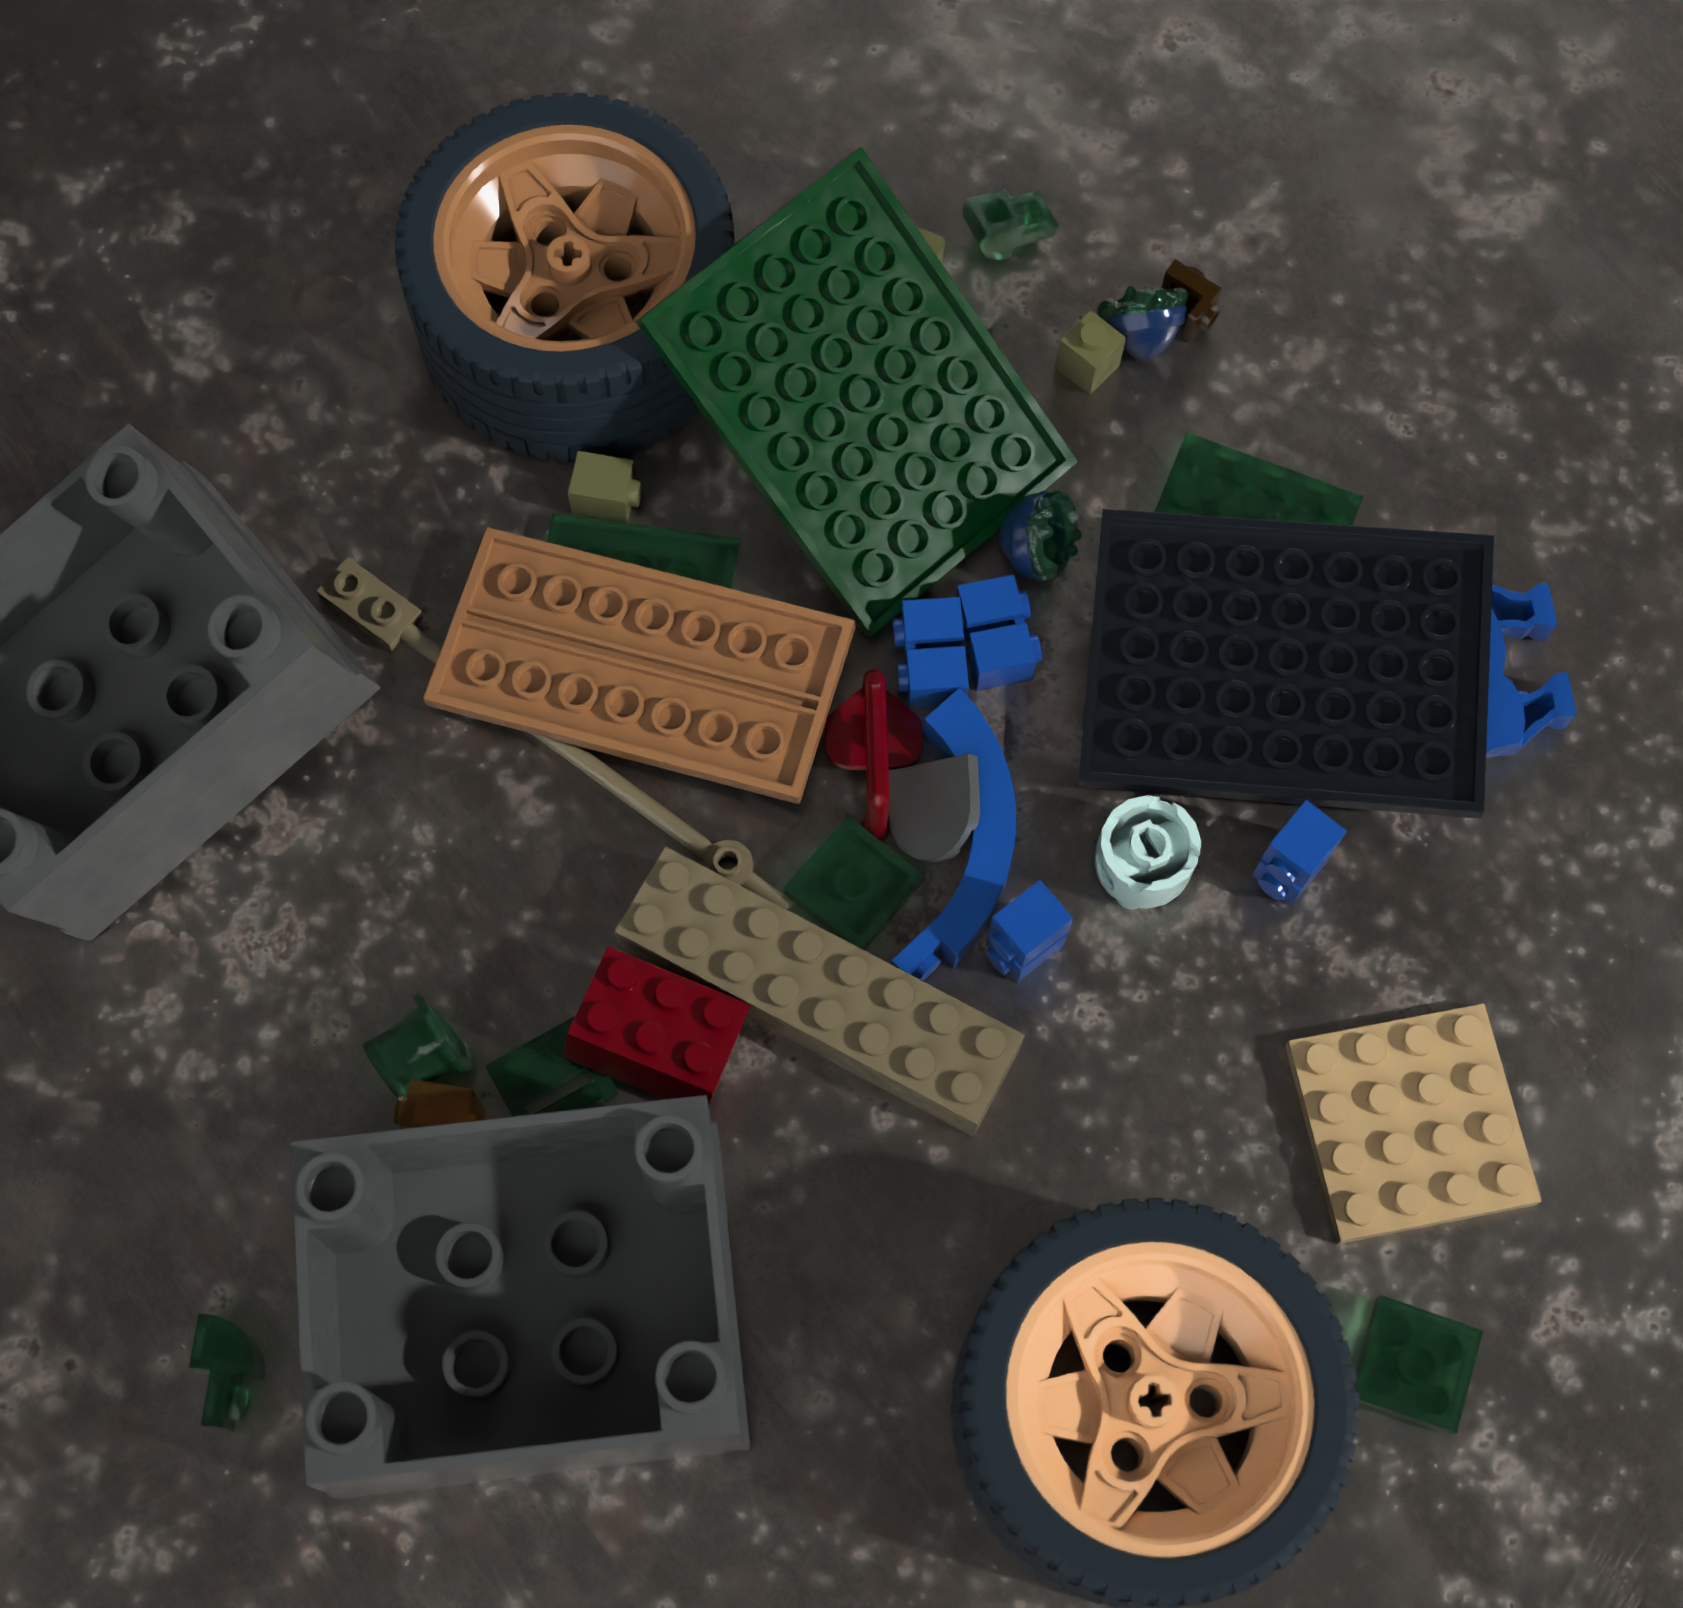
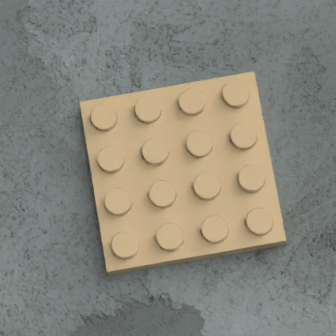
M1485 1004L1289 1040L1285 1045L1337 1244L1534 1206L1542 1202Z

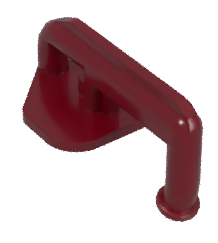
M871 669L864 674L862 687L827 717L825 723V751L828 759L839 768L866 770L867 810L860 829L861 834L866 840L877 843L886 839L890 830L888 822L890 806L889 770L914 766L920 760L923 752V731L920 717L886 690L884 674L877 669Z

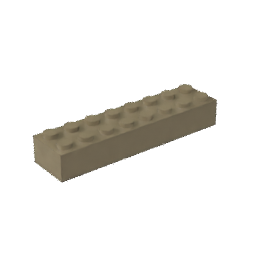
M666 846L614 931L619 949L638 959L750 1004L747 1017L972 1137L976 1134L1025 1037L1023 1033Z

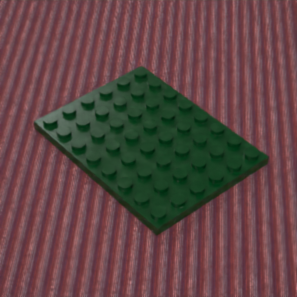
M862 147L850 153L635 321L865 636H873L901 612L903 600H915L996 532L1001 527L1006 515L1019 505L1024 497L1044 491L1078 462Z

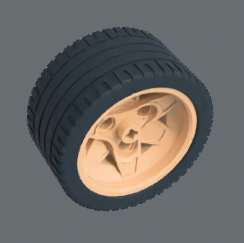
M1138 1198L1122 1200L1120 1204L1114 1205L1113 1202L1098 1205L1093 1211L1085 1209L1075 1213L1072 1218L1068 1220L1063 1219L1052 1225L1047 1234L1044 1231L1031 1240L1028 1246L1023 1247L1013 1257L1009 1266H1005L986 1294L963 1342L955 1368L956 1375L953 1378L951 1418L954 1425L951 1429L953 1443H955L956 1447L955 1454L958 1466L963 1468L965 1474L962 1479L966 1489L970 1491L973 1498L972 1502L978 1513H983L987 1519L985 1524L993 1535H996L1001 1540L1003 1547L1010 1554L1015 1553L1020 1558L1019 1562L1028 1570L1038 1574L1039 1578L1050 1585L1057 1584L1061 1587L1062 1591L1070 1595L1079 1596L1086 1601L1096 1604H1108L1109 1607L1174 1608L1212 1602L1226 1598L1228 1595L1238 1594L1250 1589L1255 1584L1265 1581L1273 1576L1274 1570L1283 1569L1293 1561L1294 1556L1302 1552L1313 1541L1311 1536L1321 1531L1328 1521L1327 1514L1335 1509L1341 1497L1338 1494L1340 1488L1346 1486L1351 1472L1347 1468L1349 1463L1354 1461L1357 1446L1353 1442L1354 1437L1358 1435L1359 1419L1356 1418V1410L1360 1407L1359 1392H1355L1354 1383L1358 1382L1355 1366L1350 1364L1349 1357L1352 1356L1348 1341H1344L1341 1335V1331H1343L1341 1323L1337 1316L1333 1317L1329 1309L1332 1305L1324 1292L1320 1294L1315 1287L1317 1282L1308 1271L1304 1273L1298 1267L1300 1262L1290 1252L1285 1254L1279 1249L1281 1245L1270 1236L1265 1238L1259 1234L1260 1229L1248 1222L1242 1224L1236 1221L1237 1217L1222 1211L1219 1214L1213 1212V1207L1199 1203L1196 1206L1188 1205V1201L1173 1199L1171 1202H1164L1163 1198H1147L1146 1201L1139 1202ZM1154 1301L1165 1303V1305L1145 1329L1123 1303ZM1072 1331L1084 1364V1370L1048 1379L1055 1356L1065 1338ZM1217 1332L1232 1348L1241 1366L1210 1363ZM1118 1345L1127 1351L1130 1357L1128 1371L1123 1373L1114 1372L1105 1365L1103 1351L1106 1346ZM1194 1389H1204L1213 1396L1216 1406L1212 1417H1200L1192 1410L1190 1394ZM1145 1396L1147 1404L1156 1405L1157 1412L1151 1415L1148 1407H1140L1139 1400ZM1250 1428L1244 1453L1237 1467L1232 1471L1217 1437ZM1053 1437L1090 1444V1454L1084 1483L1066 1464ZM1115 1442H1128L1136 1449L1138 1463L1133 1471H1122L1114 1465L1111 1459V1449ZM1156 1480L1187 1507L1170 1512H1143L1136 1510Z

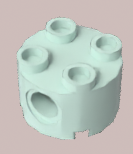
M1150 795L1128 799L1113 809L1101 830L1095 847L1094 865L1098 880L1109 895L1114 897L1126 909H1148L1166 905L1181 894L1198 863L1201 839L1196 823L1184 808L1174 802L1170 805L1167 802L1159 801L1161 797Z

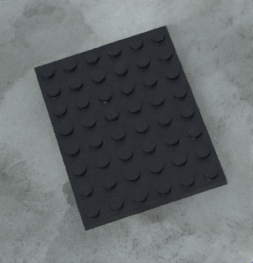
M1103 509L1078 786L1303 804L1307 800L1316 806L1481 819L1484 814L1494 535Z

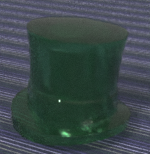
M419 992L412 995L417 1005L413 1011L391 1028L363 1043L364 1050L382 1081L407 1106L443 1076L445 1077L456 1069L461 1074L467 1076L476 1068L474 1056L465 1041Z

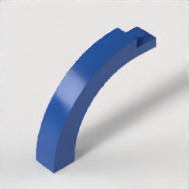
M960 688L924 719L923 738L935 749L942 759L967 753L978 756L980 818L976 830H971L969 861L952 899L941 914L891 960V965L921 981L925 980L939 966L941 962L937 958L939 955L954 969L982 936L1000 902L1008 878L1015 846V794L1005 756L990 725L977 706Z

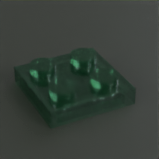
M847 815L783 889L784 894L834 935L865 950L924 882V875Z
M1380 1295L1375 1301L1356 1371L1358 1382L1354 1383L1355 1392H1359V1403L1449 1435L1457 1434L1483 1330Z

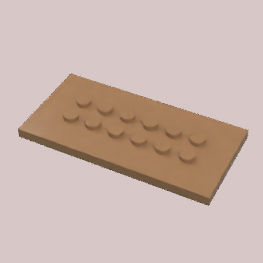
M487 527L423 700L429 707L800 805L854 634L855 620Z

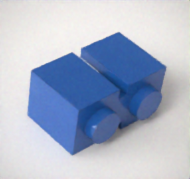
M1008 575L958 585L956 597H960L964 643L970 642L972 647L967 648V655L976 691L1033 680L1036 663L1042 661L1041 646L1037 634H1029L1027 623L1024 622V619H1028L1031 616L1030 604L1026 591H1018L1015 576Z
M960 597L903 600L901 618L893 619L894 647H903L905 663H897L896 665L898 692H907L908 708L937 707L958 688L968 696L969 681L965 646H961V641H964Z
M1305 800L1269 844L1252 875L1259 880V886L1269 896L1277 900L1284 899L1292 905L1327 863L1347 830L1309 801Z
M1039 880L992 916L990 931L988 932L985 944L988 947L986 955L998 972L1002 975L1009 972L1018 983L1063 948L1073 918L1043 882Z

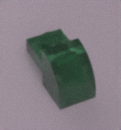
M1002 189L967 198L962 209V216L982 252L987 258L992 260L1009 259L1015 247L1054 237L1059 227L1039 190L1010 197L1007 190Z
M198 1313L189 1368L201 1374H209L201 1426L216 1431L234 1432L236 1419L242 1420L247 1408L248 1389L247 1387H242L243 1378L265 1380L264 1357L256 1340L247 1331L223 1317Z

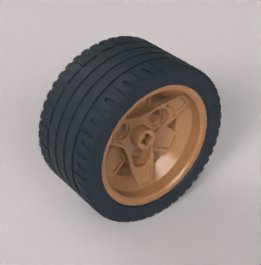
M552 93L550 97H545L542 94L531 96V100L524 101L523 98L510 102L511 105L504 107L502 104L490 109L491 113L486 115L482 113L471 119L472 123L468 125L464 123L454 131L452 137L447 136L439 143V149L437 151L433 150L427 156L425 165L420 166L413 176L414 183L411 182L404 194L406 200L402 201L399 209L400 219L397 220L395 230L397 237L395 239L397 271L426 369L434 386L437 387L438 393L444 402L449 403L450 409L457 417L462 416L463 422L472 430L477 429L479 435L489 441L494 439L497 445L508 450L513 448L516 453L525 456L533 454L537 459L548 461L550 458H556L557 462H570L571 459H576L578 451L606 456L616 454L624 456L633 453L632 450L638 447L642 450L651 446L652 441L656 439L661 441L671 435V430L681 428L687 423V418L694 417L700 410L635 321L735 244L733 215L724 184L721 183L720 176L715 167L711 166L709 158L703 151H698V145L690 137L687 136L685 138L684 132L674 124H667L665 118L656 113L651 115L648 109L635 105L633 107L630 106L629 102L617 98L615 101L609 100L608 96L595 94L594 97H588L587 93H574L573 96H566V93ZM617 277L626 278L622 281H612V279ZM641 293L652 294L644 308L632 319L628 308L634 306L639 301ZM498 294L509 298L500 316L494 311L485 295ZM546 312L555 313L549 317H540L541 314ZM570 329L583 339L563 341L568 336Z

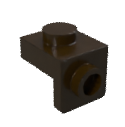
M1175 259L1165 271L1159 296L1171 303L1185 304V313L1188 314L1182 338L1191 342L1199 330L1206 333L1212 327L1221 311L1216 306L1221 287L1208 280L1199 269L1191 266L1188 267Z

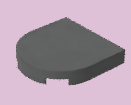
M967 753L889 771V822L893 838L899 848L910 857L934 863L944 862L957 856L962 849L960 847L967 840L971 830H976L979 823L978 756Z

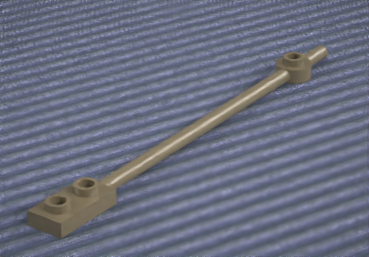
M349 557L339 565L316 591L320 600L391 652L402 641H405L436 664L443 645L416 626L423 618L421 610ZM532 734L704 860V867L788 911L790 910L793 901L753 872V858L745 845L735 840H722L714 844L584 748ZM725 857H732L738 863L733 869L726 870L720 867L719 862Z

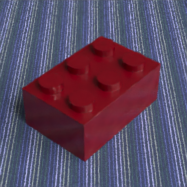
M608 946L567 1033L563 1057L666 1100L706 1095L708 1106H710L751 1005Z

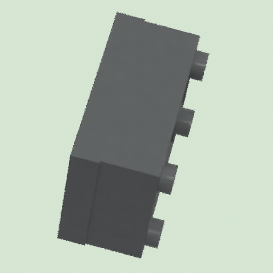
M129 423L0 534V903L7 912L59 927L64 934L90 942L381 688L211 482L187 462L183 461L181 464Z
M706 1095L291 1142L305 1478L307 1486L324 1491L328 1496L341 1499L751 1450L717 1122L711 1123Z

